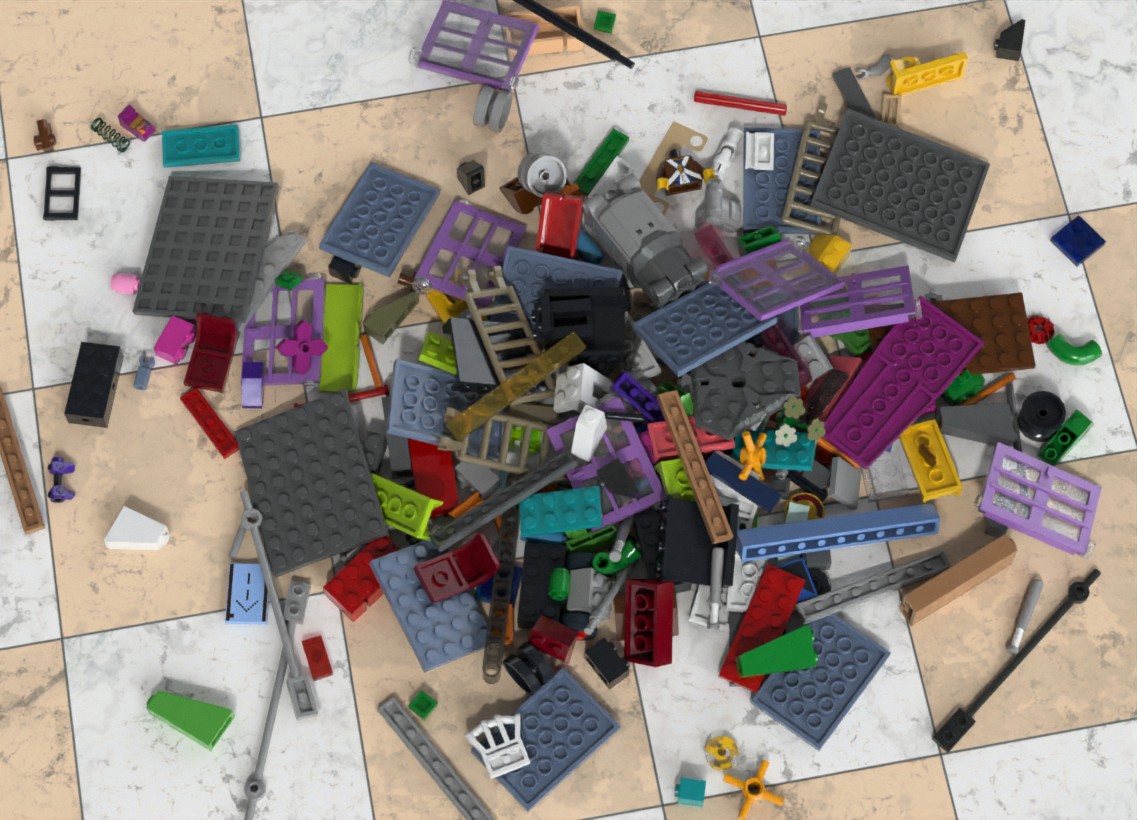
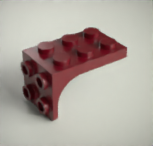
M207 312L202 314L196 313L197 334L183 382L184 386L223 393L239 338L235 321L227 316L217 317Z
M480 532L460 548L417 564L413 569L431 604L487 583L500 568V563L490 547L488 538Z

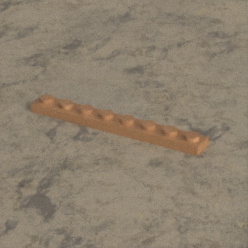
M0 386V455L24 533L27 535L45 529L3 390Z
M677 390L658 394L657 401L712 544L731 540L734 536Z

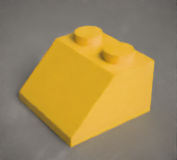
M818 234L806 249V252L836 275L849 258L852 244L837 235ZM806 266L802 267L803 269L812 273V271L808 269Z

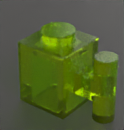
M516 425L512 426L509 447H514L515 440H520L521 449L524 427L521 430H516ZM532 429L528 453L540 452L542 431Z

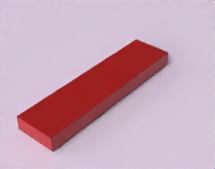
M197 387L180 397L181 402L224 459L239 450L236 439Z

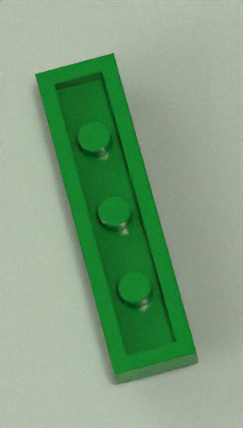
M613 128L574 182L580 188L581 194L588 197L616 156H619L626 147L630 137Z

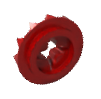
M1033 314L1030 318H1027L1032 343L1044 344L1052 339L1055 331L1054 324L1051 323L1049 318L1043 317L1042 314L1039 316ZM1040 325H1043L1042 331L1039 330L1038 332L1034 333L1036 326L1039 327Z

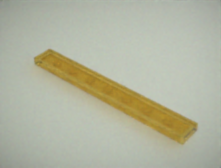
M573 331L448 422L446 428L457 441L462 440L585 350L586 345Z

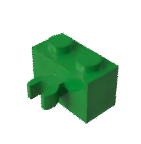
M772 225L747 235L744 234L737 239L740 257L781 242L780 233Z
M966 369L964 374L958 375L941 396L949 406H959L967 401L969 396H975L983 390L985 379L981 374L972 375Z

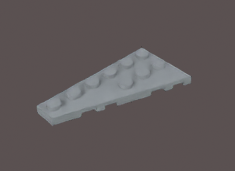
M288 230L264 249L246 323H235L238 332H242L275 286V278L286 271L307 242L305 237Z

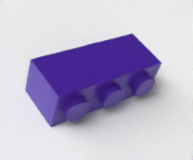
M621 372L609 386L613 392L638 414H644V419L648 423L664 420L657 399L628 373Z

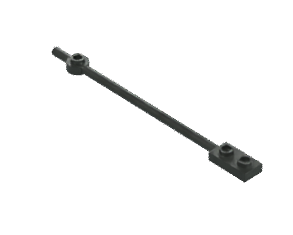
M1094 569L1083 582H1075L1069 587L1068 599L965 712L959 708L933 736L932 740L947 753L952 750L975 724L976 721L972 716L1074 603L1081 604L1087 600L1090 593L1089 587L1101 575L1099 570ZM1076 589L1082 590L1083 593L1078 594Z

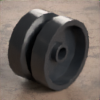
M1038 391L1027 396L1018 415L1019 429L1022 434L1036 442L1051 440L1062 427L1065 420L1066 410L1064 403L1058 396L1047 391Z
M524 642L516 649L517 656L510 654L503 660V666L518 686L527 694L533 696L541 689L540 682L548 683L555 677V673L541 653L531 644Z

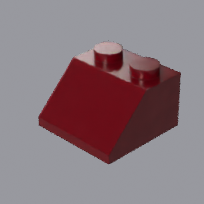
M541 615L531 630L528 643L538 651L568 665L579 632Z

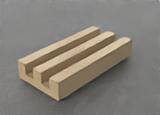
M883 93L880 121H885L886 98L890 99L887 124L899 128L902 95ZM894 99H896V120L895 124H892L893 101Z

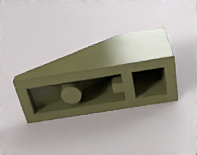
M410 293L375 309L372 314H368L363 321L364 332L383 345L419 303L418 293Z

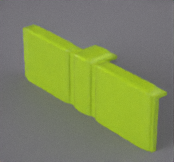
M359 282V285L326 284L323 341L328 346V349L322 356V375L319 382V392H337L346 389L348 393H355L357 389L358 346L360 344L359 328L361 326L363 305L361 282Z

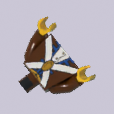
M674 149L669 152L670 159L664 160V166L659 169L656 177L657 190L665 188L666 196L701 190L703 179L705 183L708 182V179L715 180V173L713 169H705L697 161H694L692 156H681L679 149Z

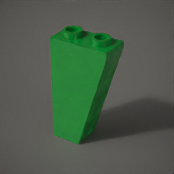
M805 625L736 657L738 677L745 678L816 667L818 656L816 650L813 649L814 632L810 630V625Z

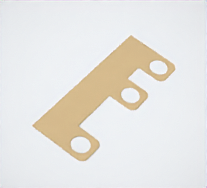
M675 121L672 123L639 180L641 189L649 196L653 203L660 202L664 205L663 215L666 214L669 203L654 195L657 192L656 177L659 169L664 166V160L670 159L669 152L671 150L679 149L680 151L683 145L693 150L701 151L708 140L707 136ZM693 136L702 138L703 142L700 146H693L690 140Z

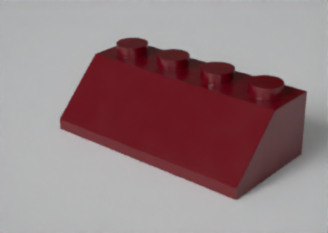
M626 579L624 658L628 662L652 667L672 664L673 581Z

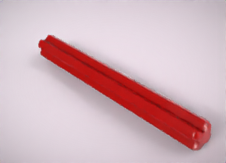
M695 91L694 102L777 115H786L787 112L786 104Z

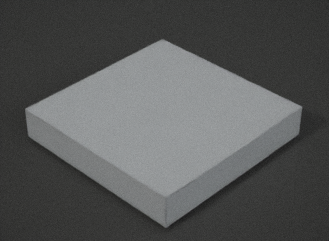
M840 457L832 458L829 495L851 510L858 509L861 471Z

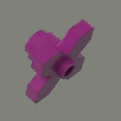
M300 320L294 326V336L289 339H282L276 346V349L282 356H293L292 368L300 375H304L310 368V355L321 356L328 349V346L322 339H311L312 327L304 320Z

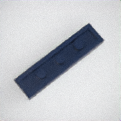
M713 452L705 462L710 475L768 513L773 510L782 497L781 494L750 474L746 480H741L739 475L742 469L716 452Z

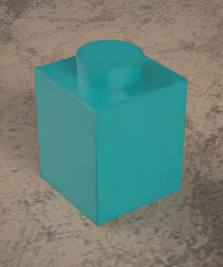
M681 778L680 784L675 786L674 797H678V804L703 807L706 781Z

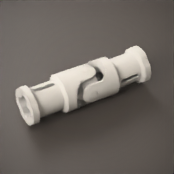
M735 127L728 129V136L726 140L722 141L717 156L712 162L713 166L711 169L714 170L715 180L709 179L710 181L722 182V176L725 170L729 168L730 161L738 150L737 145L744 138V133L740 129Z

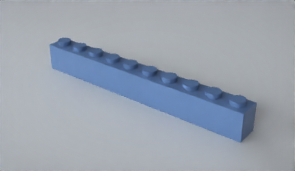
M933 503L743 529L737 530L736 550L741 562L933 535L938 534L940 517Z

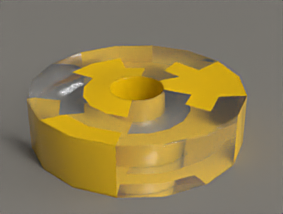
M716 736L707 743L705 759L713 769L719 771L727 770L736 763L738 747L731 738ZM720 750L724 751V752H725V755H724V756L718 755V751H720Z

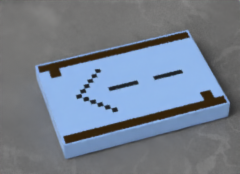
M230 563L225 623L267 625L269 594L260 564Z

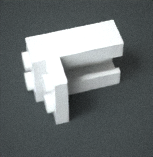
M584 363L570 366L566 372L557 374L553 410L557 413L576 410L581 413L585 404L596 408L605 403L592 396V394L601 399L604 398V391L609 393V401L616 399V393L609 388L613 381Z

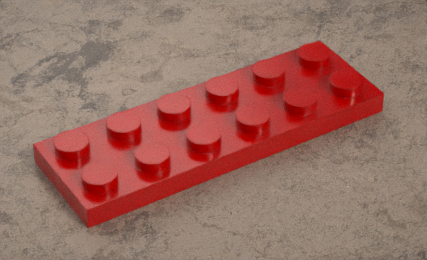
M767 564L718 677L757 693L764 675L739 678L736 657L782 636L806 580Z

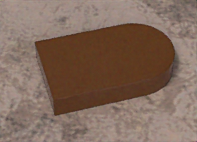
M923 443L919 445L918 452L931 467L936 465L934 456Z

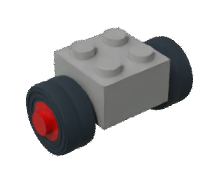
M585 552L571 553L566 557L565 569L569 571L571 576L567 610L572 613L562 615L560 624L579 632L578 641L591 640L596 637L597 626L591 635H587L584 629L589 623V617L593 611L598 609L613 585L612 580L594 569L593 559L596 555ZM611 604L604 613L602 621L610 620Z

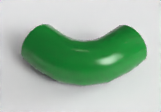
M1062 334L1054 337L1046 346L1060 361L1070 365H1086L1102 356V350L1094 340H1090L1081 346H1074Z
M629 539L621 550L622 557L620 561L613 562L609 558V553L600 552L593 559V567L600 573L612 574L632 564L642 556V552Z

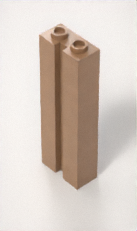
M1004 534L905 595L900 612L910 626L915 625L1010 566L1017 553L1016 543Z

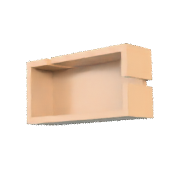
M579 6L550 8L551 11L583 29ZM531 11L505 13V16L538 24L539 30L527 55L563 52V48H567V51L584 49L583 42ZM506 28L507 43L521 46L526 33ZM508 49L509 57H516L518 51Z

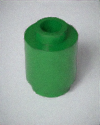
M555 568L550 574L548 594L554 600L561 601L569 596L571 576L567 569Z

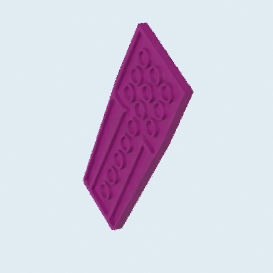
M919 296L914 302L916 314L908 315L909 322L898 323L890 330L824 423L823 428H825L826 432L822 438L863 469H868L951 385L984 344L982 340L922 296Z

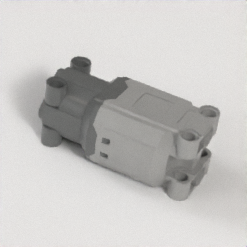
M630 174L616 183V195L606 200L604 196L601 197L599 194H596L583 202L584 225L588 234L598 240L634 288H641L653 303L650 306L652 313L708 283L704 274L708 272L705 261L700 256L694 259L691 258L683 248L682 238L641 189V185L634 174Z

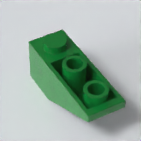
M1076 409L1037 456L1047 464L1055 467L1095 423Z

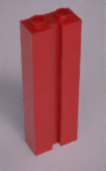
M408 438L416 492L432 499L443 501V505L432 510L429 519H435L436 516L444 515V517L452 516L449 515V512L459 505L451 451L438 450V445Z

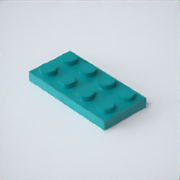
M238 125L162 131L164 168L240 162Z
M756 429V431H749L753 444H755L760 433L767 435L762 446L766 451V461L761 468L812 471L817 442L808 440L807 433L795 432L797 436L796 442L790 443L788 447H785L783 444L778 445L775 442L776 435L773 430ZM742 433L735 437V448H733L731 457L741 463V449L746 447Z
M599 486L532 494L519 502L522 537L603 527L601 489Z

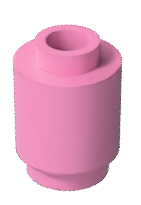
M114 274L111 278V289L117 293L135 295L141 280L137 275Z

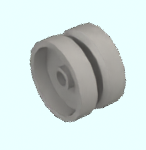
M485 85L479 94L475 106L473 124L482 128L488 124L490 130L500 133L505 126L510 112L512 93L505 90L497 93L495 87Z
M540 151L529 153L518 166L517 175L519 183L525 190L543 198V194L546 191L560 192L566 184V167L561 160L548 153Z

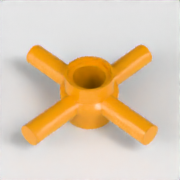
M745 431L742 433L746 447H743L740 452V461L744 467L739 478L746 480L753 468V471L760 475L759 481H762L764 476L761 466L766 461V451L762 446L767 435L760 433L755 444H753L750 432Z
M766 760L761 761L754 778L743 781L729 774H725L723 782L742 789L745 800L737 816L741 820L746 819L752 803L761 798L779 806H782L785 798L765 790L762 780L769 766V762ZM756 786L759 792L756 794L750 793L748 788Z

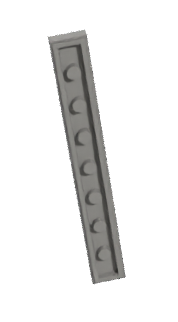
M942 550L795 605V609L803 625L937 576L951 568V565Z
M394 696L377 708L380 715L465 820H494Z

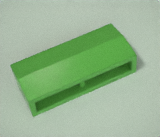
M670 381L658 385L660 394L677 390L687 417L693 416V402L687 391Z
M612 524L594 533L590 531L581 538L566 541L568 555L576 552L595 554L614 546L617 536L615 526Z

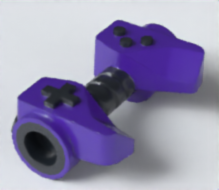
M54 457L51 459V463L48 464L49 473L53 474L54 486L49 490L48 498L54 503L72 500L75 497V493L67 490L61 484L62 475L73 473L75 471V464L64 462V459L61 457Z

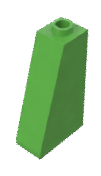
M159 690L155 695L150 696L146 704L150 715L209 751L213 750L235 718L233 711L228 708Z

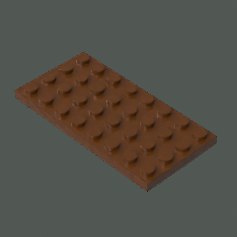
M1022 292L930 302L984 342L981 349L961 371L960 376L964 374L966 369L972 375L1035 368L1036 364ZM904 305L866 308L865 314L904 308ZM896 324L868 328L872 354Z

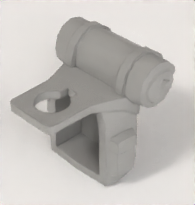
M711 182L707 184L705 191L706 203L695 212V227H700L707 222L717 226L722 231L728 233L736 232L741 222L740 204L732 199L723 197L722 187L719 183ZM705 211V215L700 220L701 213Z

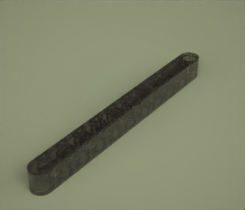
M509 473L506 487L511 485V482L517 481L524 476ZM519 503L502 513L497 549L500 568L494 574L482 665V678L488 684H495L501 678L520 530ZM509 517H513V518H515L516 520L513 521V522H510V521H507L506 519L509 518ZM506 536H512L513 539H512V540H506V539H504V537H506ZM507 554L510 555L511 558L503 559L502 556ZM502 573H506L509 576L507 578H501L499 575ZM499 592H504L506 596L499 597L496 594ZM501 611L504 615L496 616L494 613ZM498 630L501 632V634L495 636L492 634V632ZM491 650L499 651L497 655H491L489 652ZM489 669H494L497 672L496 674L490 675L486 671Z

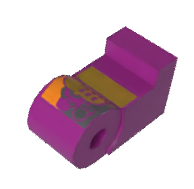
M130 105L118 115L120 126L143 142L156 132L154 126L139 115Z

